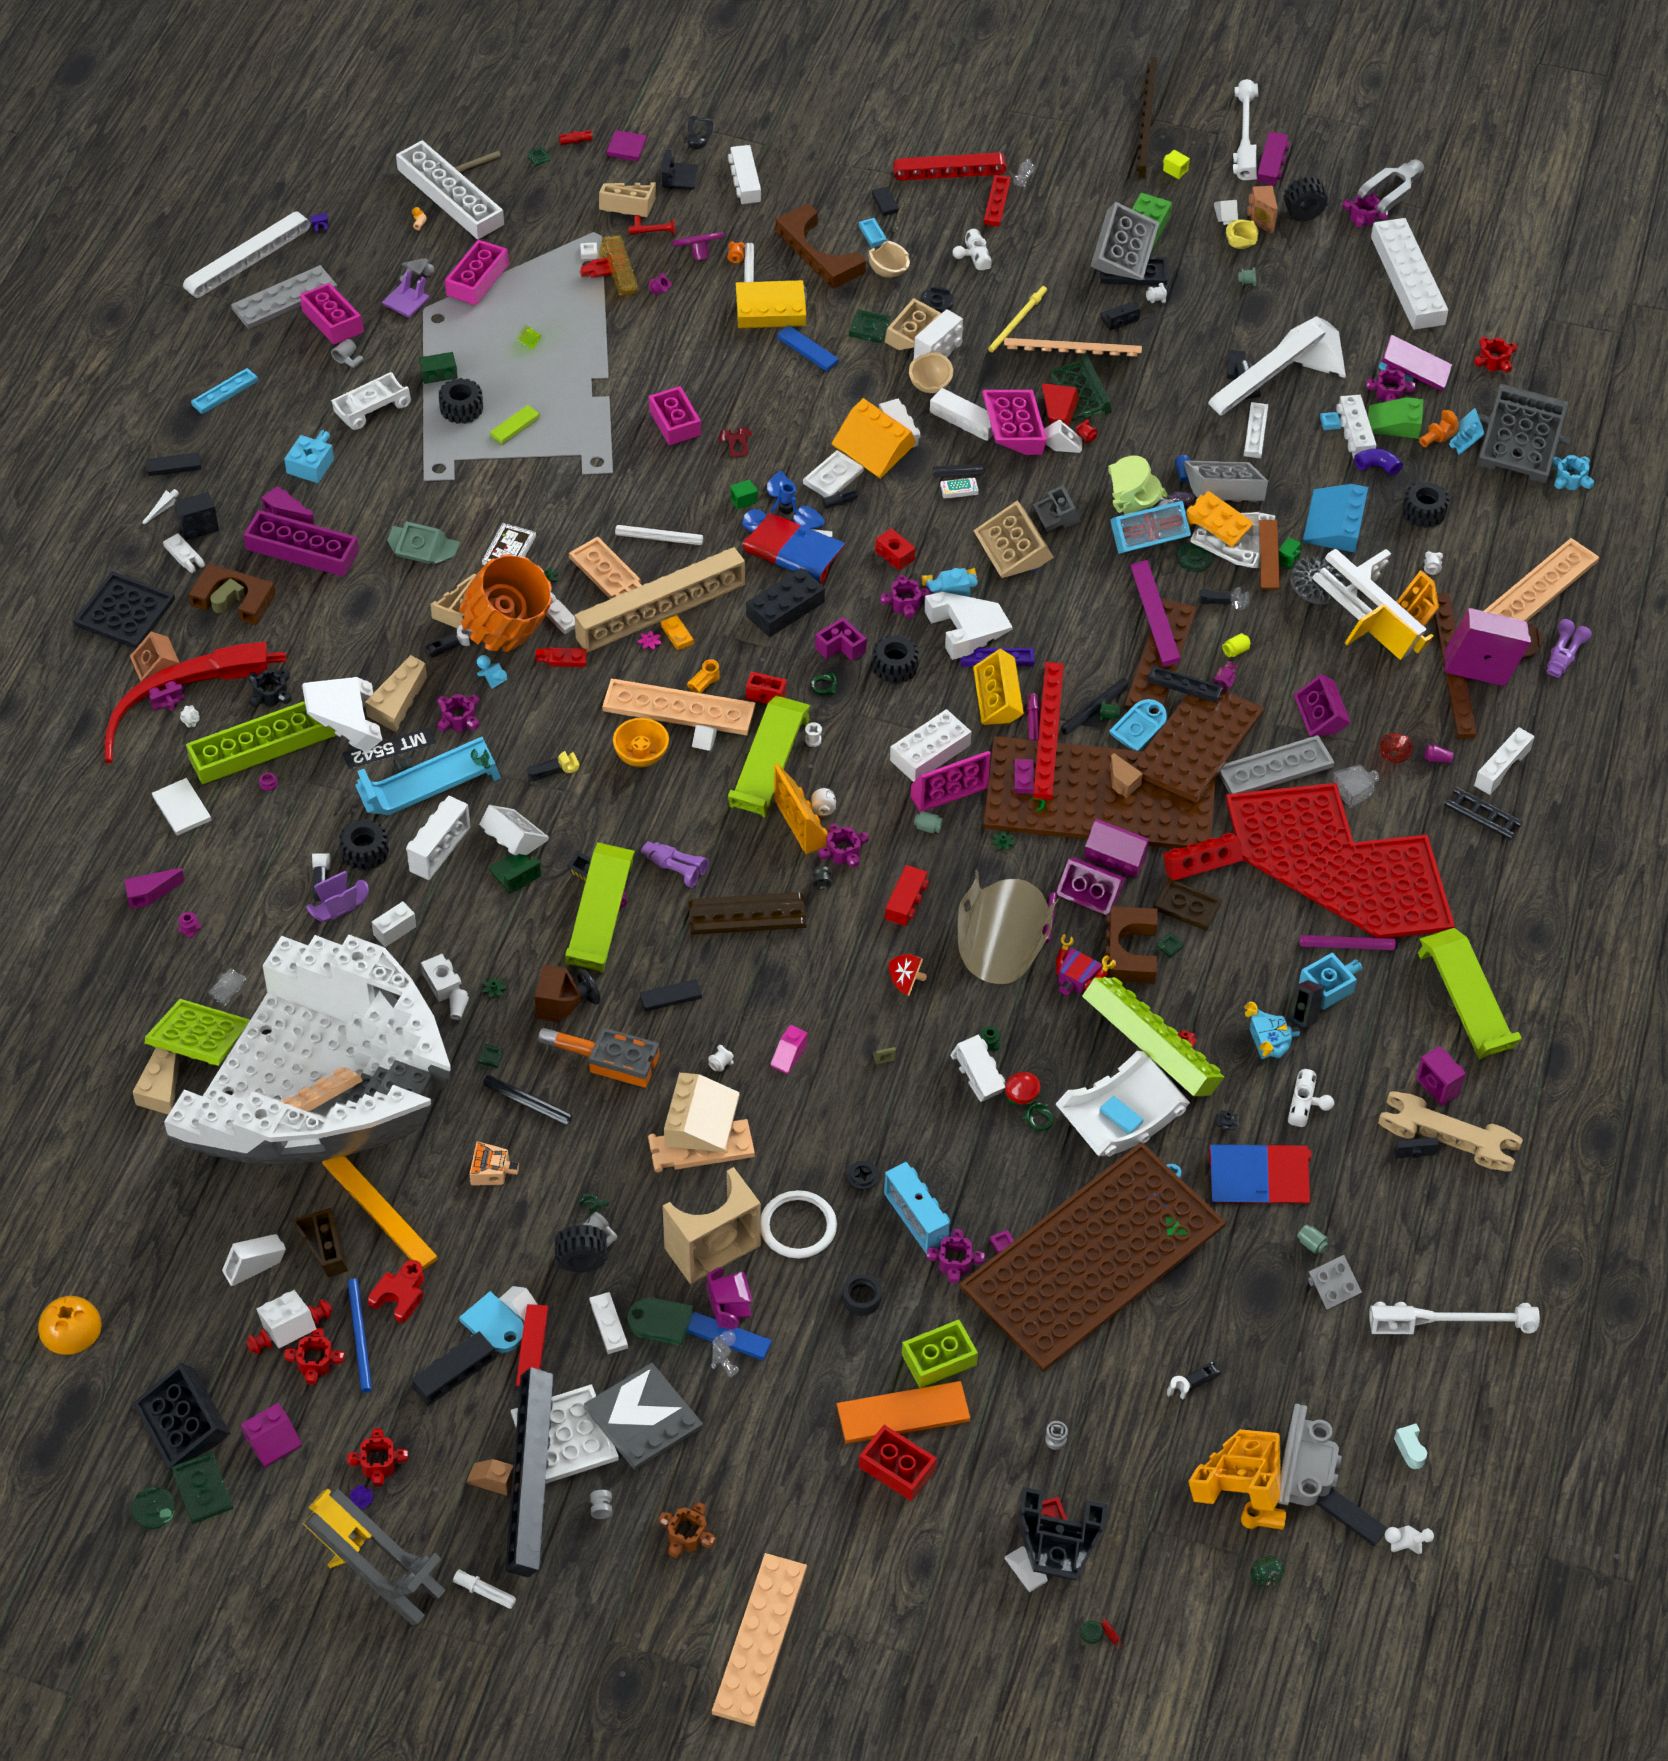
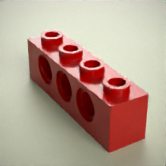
M1231 833L1223 834L1222 837L1215 839L1209 838L1198 844L1192 843L1184 848H1174L1169 852L1163 853L1166 875L1173 881L1243 861L1241 840Z

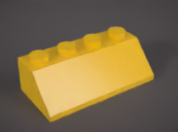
M998 649L973 666L982 724L1011 723L1024 714L1015 657L1002 649Z

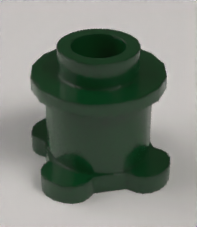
M1103 699L1100 721H1103V718L1113 719V721H1115V718H1119L1121 708L1117 707L1118 703H1115V705L1107 704L1106 700Z
M985 1027L982 1029L980 1038L986 1042L987 1052L989 1050H999V1030L995 1027Z

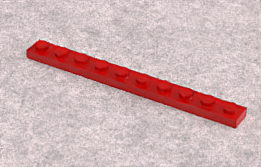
M1045 662L1033 798L1052 800L1064 663Z

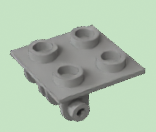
M1344 1255L1309 1271L1310 1278H1308V1282L1311 1286H1316L1326 1310L1362 1293Z

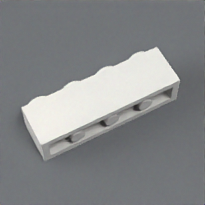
M750 145L731 147L728 161L729 164H732L731 174L735 175L733 176L734 186H737V198L740 197L741 204L761 202V188Z
M943 388L930 400V412L935 416L986 441H989L993 436L987 410Z

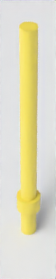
M1042 286L1037 293L1030 297V301L989 346L988 350L991 353L998 348L1004 341V338L1012 332L1032 307L1041 301V297L1047 291L1045 286Z

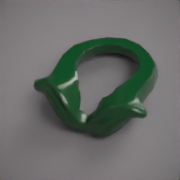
M828 672V674L815 676L811 681L813 691L820 695L835 694L837 689L835 674ZM819 680H834L831 687H828L826 690H818L814 686Z
M1037 1102L1027 1108L1022 1120H1026L1034 1130L1045 1131L1052 1126L1054 1117L1047 1109L1048 1104L1043 1105ZM1034 1108L1049 1119L1048 1125L1039 1127L1034 1124L1032 1111Z

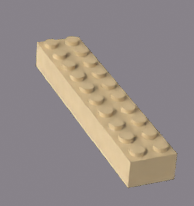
M735 547L653 582L644 584L639 588L630 590L620 596L613 597L587 610L580 611L574 615L576 639L583 649H587V652H590L745 585V561Z

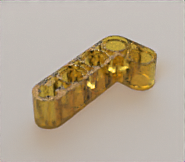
M621 235L603 237L599 248L600 257L607 258L618 294L622 296L637 293V282Z

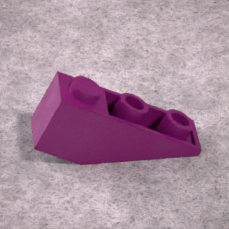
M277 486L261 497L263 509L266 512L314 525V514L312 511L303 507L297 499H293L286 490L283 491Z
M182 868L124 879L130 909L150 905L185 882Z

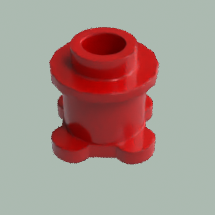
M1088 419L1076 427V433L1086 443L1093 442L1097 438V429L1089 425L1090 421Z

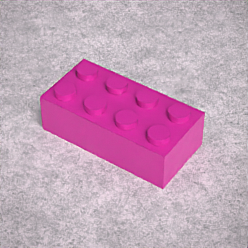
M477 240L445 279L446 295L477 305L509 265L508 249Z
M330 283L299 295L304 314L334 345L364 332L361 315Z

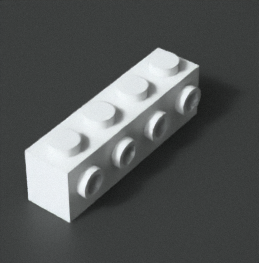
M1361 395L1340 396L1336 409L1341 416V426L1345 429L1344 437L1348 439V450L1352 452L1354 459V456L1362 451L1376 449V442Z

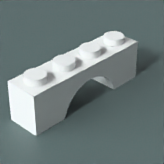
M1518 727L1478 771L1474 786L1491 795L1500 785L1510 766L1516 760L1521 761L1529 753L1534 736Z

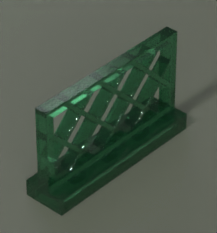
M1087 353L1080 356L1081 360L1049 370V375L1054 385L1063 386L1065 384L1082 389L1078 394V401L1075 407L1082 410V412L1076 415L1073 414L1072 422L1103 411L1105 415L1112 413L1110 399ZM1080 367L1079 373L1072 372L1071 370ZM1059 373L1065 374L1062 379L1055 377V375ZM1068 376L1076 377L1073 382L1066 380ZM1079 379L1086 380V383L1084 385L1078 384L1077 382ZM1085 390L1092 392V395L1090 397L1084 396L1083 394ZM1080 399L1087 401L1085 406L1078 404ZM1091 402L1099 405L1096 408H1090L1089 406Z

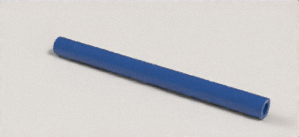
M358 1279L348 1280L361 1392L369 1393L372 1391L359 1284Z

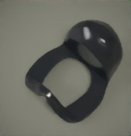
M697 116L689 118L687 143L691 148L701 149L706 145L713 131V121L711 119L699 118ZM695 120L706 121L707 130L705 135L700 136L694 133L693 125Z

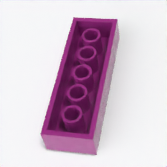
M261 510L257 511L243 535L246 550L343 577L346 576L359 553L358 539L355 536Z

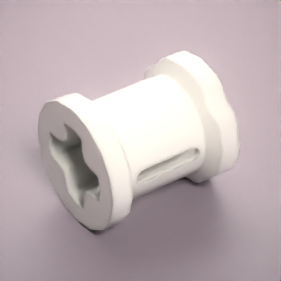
M813 722L805 727V733L807 734L805 743L810 747H817L821 744L820 734L822 727L820 724Z

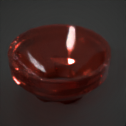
M1389 733L1381 738L1379 752L1387 761L1394 763L1404 762L1410 758L1413 752V743L1407 736L1401 733ZM1397 751L1400 755L1393 757L1389 752Z

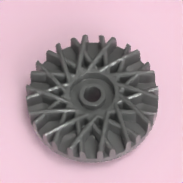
M1307 556L1305 559L1302 558L1301 561L1298 560L1290 574V582L1295 592L1310 603L1323 605L1334 602L1336 599L1312 578L1315 573H1319L1324 567L1344 585L1342 573L1337 574L1338 570L1334 566L1332 568L1328 566L1329 562H1325V559L1319 562L1318 556L1316 559L1312 556L1308 560Z

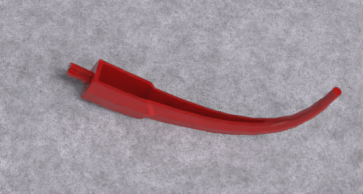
M266 641L240 644L216 649L211 654L190 659L149 676L133 687L118 702L112 712L105 736V762H113L114 734L120 719L128 709L140 700L148 697L150 689L156 687L160 691L165 690V685L171 681H174L177 685H183L214 678H221L223 680L245 678L251 672L261 674L264 670H269V663L286 662V652L268 653Z

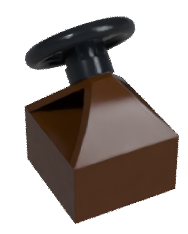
M543 965L534 996L536 1019L561 1022L586 997L591 1003L598 1005L601 1001L600 992L590 974L580 969L577 972L579 984L575 985L567 968Z

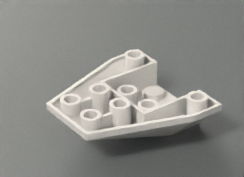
M1259 512L1241 513L1253 521L1254 524L1233 548L1200 525L1196 526L1191 542L1236 565L1260 568L1259 520H1275V516Z

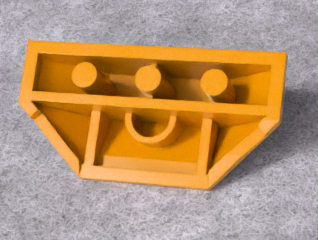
M1420 570L1396 603L1424 627L1439 609L1435 581Z

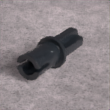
M855 489L842 493L836 492L832 496L822 498L824 508L827 509L835 505H843V502L856 499L858 495Z

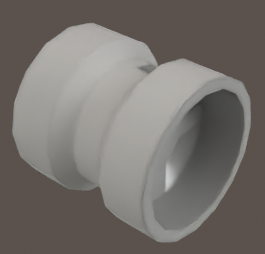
M1053 1421L1047 1426L1045 1442L1049 1448L1059 1450L1065 1446L1068 1434L1066 1425L1060 1421Z
M608 1490L593 1491L590 1494L591 1503L593 1504L591 1516L596 1519L611 1517L612 1506L610 1503L612 1501V1493Z

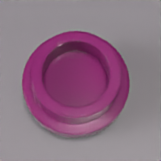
M264 773L259 779V786L263 790H273L278 785V779L272 773Z

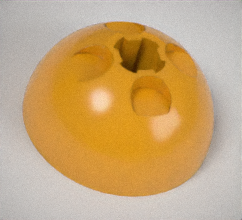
M634 718L622 723L616 729L613 736V745L617 755L625 763L634 767H648L657 763L666 753L669 744V736L663 725L648 718Z
M77 1296L60 1297L52 1301L40 1316L38 1324L40 1340L52 1352L64 1355L79 1353L90 1347L98 1338L102 1326L101 1317L95 1306L84 1298Z

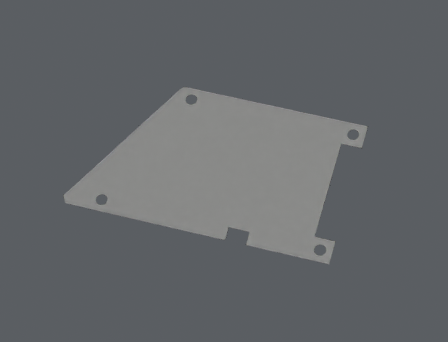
M592 232L503 272L477 305L447 297L424 308L423 357L453 352L457 365V379L467 378L470 381H475L476 384H479L480 389H482L483 412L479 415V418L474 419L472 422L468 421L465 424H456L455 422H449V419H445L441 415L439 405V390H441L442 385H445V382L452 381V379L427 384L423 382L424 481L455 480L454 461L581 455L582 475L613 473L609 396L592 397L591 379L609 378L604 277H581L579 272L584 262L594 260L581 259L580 243H597L598 259L603 258L601 235ZM438 314L445 318L441 323H434L431 320L434 315ZM526 405L540 413L538 420L503 445L490 436L491 430ZM593 458H601L604 464L600 467H594L590 464V461ZM442 464L446 467V470L438 474L434 473L432 468L434 465Z

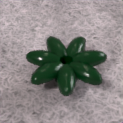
M551 567L543 570L550 583L551 581H558L555 577L558 575V572H552Z
M1002 831L1001 835L993 834L996 840L991 841L992 845H997V850L1004 847L1006 851H1009V845L1014 846L1016 843L1011 841L1014 835L1006 836L1005 831Z
M491 977L490 982H482L486 987L482 990V993L489 992V998H492L495 993L501 997L502 992L500 990L507 989V986L501 985L503 979L496 981L494 977Z

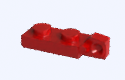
M623 255L591 260L586 266H581L579 272L581 277L591 276V278L627 273L628 269Z
M536 649L535 659L536 662H545L549 666L586 667L587 649Z

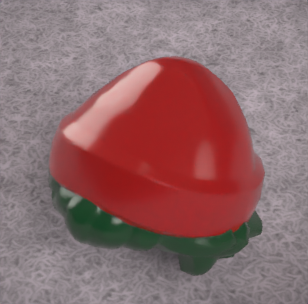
M1016 1073L1009 1077L1006 1082L1005 1094L1009 1104L1031 1105L1042 1096L1040 1082L1032 1073Z

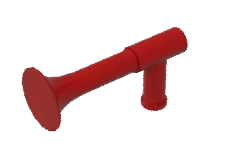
M635 215L634 226L629 227V234L655 231H670L674 235L676 234L674 218L667 224L641 226V216Z

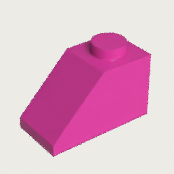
M790 1024L779 1041L771 1067L789 1074L807 1047L808 1033Z

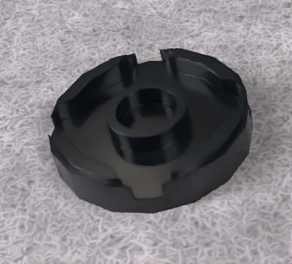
M931 287L930 290L927 291L926 289L923 291L920 302L943 313L947 309L949 311L952 309L954 297L948 289Z

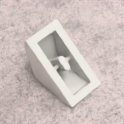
M513 1286L499 1298L523 1323L525 1321L527 1304L538 1305L527 1288Z
M1024 1546L1005 1556V1560L1029 1592L1048 1581L1046 1574L1033 1572Z

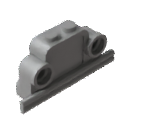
M1294 1405L1281 1467V1497L1278 1503L1288 1505L1289 1502L1305 1506L1314 1505L1318 1500V1496L1328 1495L1331 1486L1336 1487L1338 1474L1334 1473L1335 1468L1340 1467L1342 1456L1338 1455V1445L1333 1441H1329L1332 1436V1427L1325 1420H1305L1307 1406Z

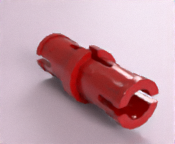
M591 130L559 134L560 145L578 144V142L593 140Z

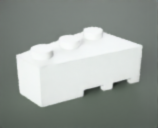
M976 1035L958 1043L950 1056L953 1060L957 1058L961 1064L959 1070L962 1074L967 1073L970 1079L969 1085L980 1102L1002 1093L1006 1083L1004 1077L1001 1074L999 1075L996 1069L997 1065L994 1058L990 1057L987 1052L986 1042L983 1039L981 1040L979 1035Z

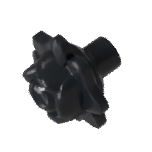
M1221 1110L1220 1114L1216 1115V1125L1221 1127L1223 1131L1234 1130L1235 1127L1239 1126V1116L1233 1114L1232 1110Z

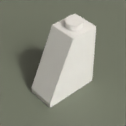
M277 1234L234 1243L222 1269L230 1285L234 1286L279 1264L286 1250L284 1243L280 1241Z

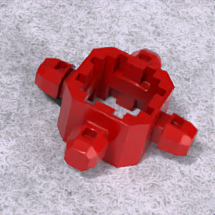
M1485 336L1479 339L1481 352L1479 356L1475 357L1474 364L1476 366L1484 365L1489 371L1495 372L1501 369L1506 373L1512 370V364L1510 363L1511 354L1517 351V345L1515 343L1507 344L1501 338L1489 340ZM1491 352L1497 354L1501 353L1500 357H1495L1494 355L1490 356Z
M316 1328V1330L312 1331L311 1337H304L299 1341L298 1350L296 1348L286 1349L284 1358L289 1362L297 1361L298 1370L305 1375L306 1383L314 1385L318 1380V1376H324L330 1372L331 1362L333 1364L344 1363L345 1353L338 1350L333 1352L331 1342L324 1337L323 1329ZM310 1348H313L314 1351L324 1349L325 1357L323 1361H319V1364H316L315 1361H308L306 1363L304 1360L307 1351L310 1352Z
M380 1428L373 1429L371 1438L365 1439L361 1443V1453L351 1452L347 1454L348 1465L358 1466V1464H361L362 1473L368 1478L371 1477L372 1484L375 1487L383 1486L384 1478L390 1476L395 1471V1462L404 1463L408 1461V1450L397 1449L395 1451L393 1441L388 1437L384 1438L383 1430ZM382 1449H385L388 1452V1462H384V1465L373 1463V1466H370V1463H367L368 1453H371V1450L382 1452Z

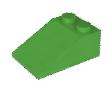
M1406 397L1369 405L1368 420L1372 433L1419 439L1422 426L1423 399Z

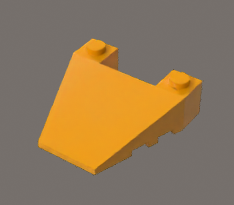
M1240 1429L1223 1444V1449L1220 1452L1211 1454L1209 1456L1210 1460L1205 1465L1200 1464L1188 1481L1194 1502L1214 1504L1221 1490L1249 1493L1254 1509L1273 1511L1281 1497L1279 1433Z

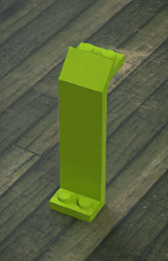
M777 695L768 703L735 791L730 790L728 794L730 807H737L766 817L774 796V765L778 764L784 770L800 725L806 726L809 723L808 711L811 705Z
M597 842L592 855L572 938L566 951L565 965L570 964L597 970L600 973L604 972L629 871L631 872L634 850Z
M1455 928L1420 938L1422 947L1418 955L1420 959L1433 957L1478 1059L1480 1060L1483 1057L1508 1049H1514L1522 1039L1520 1033L1512 1034L1468 938Z

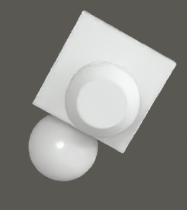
M1409 1525L1399 1529L1390 1527L1385 1531V1539L1391 1543V1551L1393 1552L1409 1548L1415 1553L1421 1554L1422 1542H1431L1434 1538V1534L1430 1529H1424L1420 1533Z

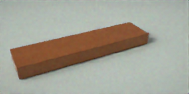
M1259 520L1261 590H1279L1277 520Z

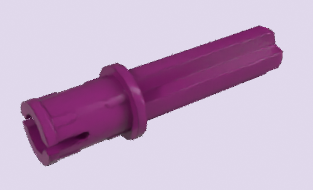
M1031 693L1026 696L1029 740L1038 741L1040 708L1038 707V695Z

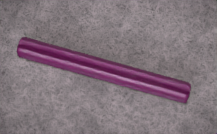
M1300 935L1299 945L1305 947L1395 950L1396 941L1395 939Z

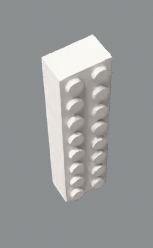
M423 140L396 154L397 169L476 239H480L504 225L503 210Z
M1406 218L1374 222L1371 239L1413 330L1445 325L1448 308Z

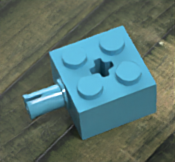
M321 430L316 439L300 435L284 459L287 474L319 483L334 460L332 445L326 443L330 438V434L327 431Z
M1332 952L1302 969L1299 984L1310 980L1325 986L1320 1006L1324 1010L1354 993L1357 979L1353 974L1361 971L1362 965L1360 962L1357 963L1358 960L1355 959L1344 966Z

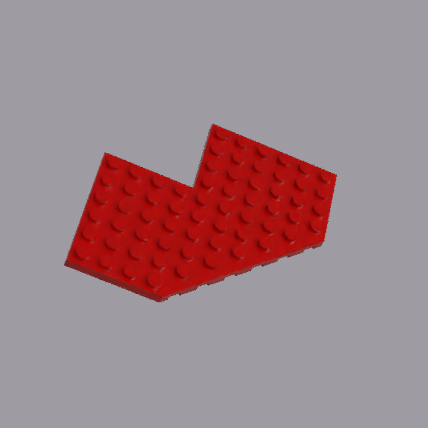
M1337 783L1226 794V803L1234 834L1241 840L1243 860L1376 938L1439 933L1455 928L1428 835L1353 842Z

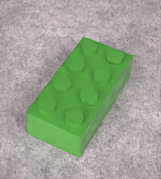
M1141 193L1132 210L1159 222L1152 246L1153 249L1171 216L1172 202Z

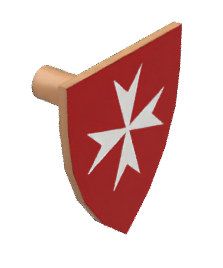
M902 954L888 962L893 983L897 989L908 996L915 979L925 981L927 977L925 973L918 972L923 961L918 956Z

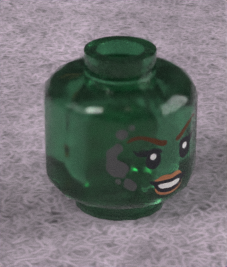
M1270 1555L1255 1560L1253 1567L1250 1568V1572L1256 1584H1259L1261 1587H1267L1281 1582L1285 1568L1281 1561Z

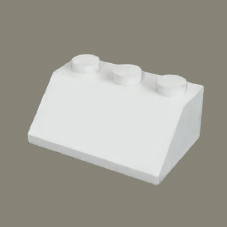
M489 805L479 824L485 829L484 832L486 834L494 836L499 844L508 847V851L514 855H528L549 839L545 833L514 809Z

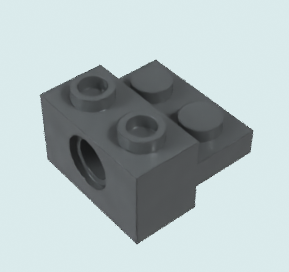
M1064 485L1047 492L1048 498L1033 504L1046 532L1061 525L1066 529L1081 522Z

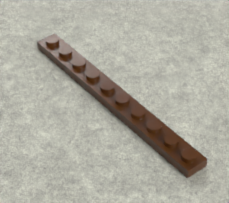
M1438 593L1439 609L1434 614L1445 671L1444 651L1456 631V624L1450 593ZM1445 672L1457 739L1476 738L1477 732L1466 677Z

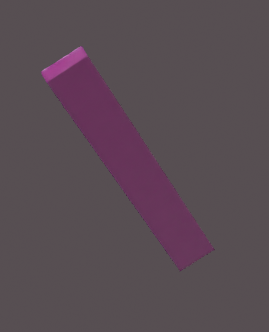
M1148 560L1131 564V570L1163 667L1181 662Z

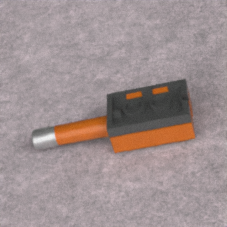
M604 1027L597 1042L542 1028L538 1036L540 1043L588 1056L590 1072L644 1088L647 1087L652 1076L651 1068H655L660 1057L659 1043Z

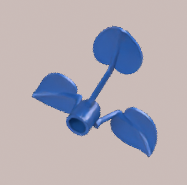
M782 470L770 479L767 484V492L770 496L777 498L770 513H774L780 501L783 504L792 502L794 512L796 513L793 517L795 523L809 529H815L825 524L823 517L813 508L801 506L799 510L797 509L796 498L793 497L796 493V487ZM750 510L744 515L742 525L747 530L754 532L766 518V514L761 510Z

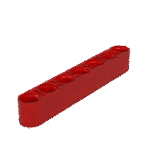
M1002 153L900 158L893 162L895 178L900 181L1001 175L1007 169Z

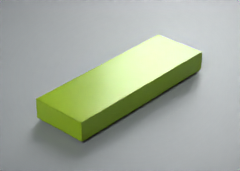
M526 405L491 430L490 436L503 445L538 420L540 413Z

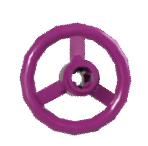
M716 232L676 239L672 241V245L675 247L690 245L695 260L706 259L709 254L708 242L724 238L725 234L724 232Z

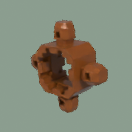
M698 1502L691 1510L686 1507L678 1509L674 1517L667 1512L661 1513L658 1521L662 1526L668 1528L670 1556L677 1558L683 1550L689 1553L697 1551L701 1543L702 1546L708 1548L714 1546L716 1537L707 1532V1523L704 1517L706 1506ZM690 1521V1524L699 1526L695 1536L692 1538L688 1537L686 1540L683 1535L675 1534L679 1524Z

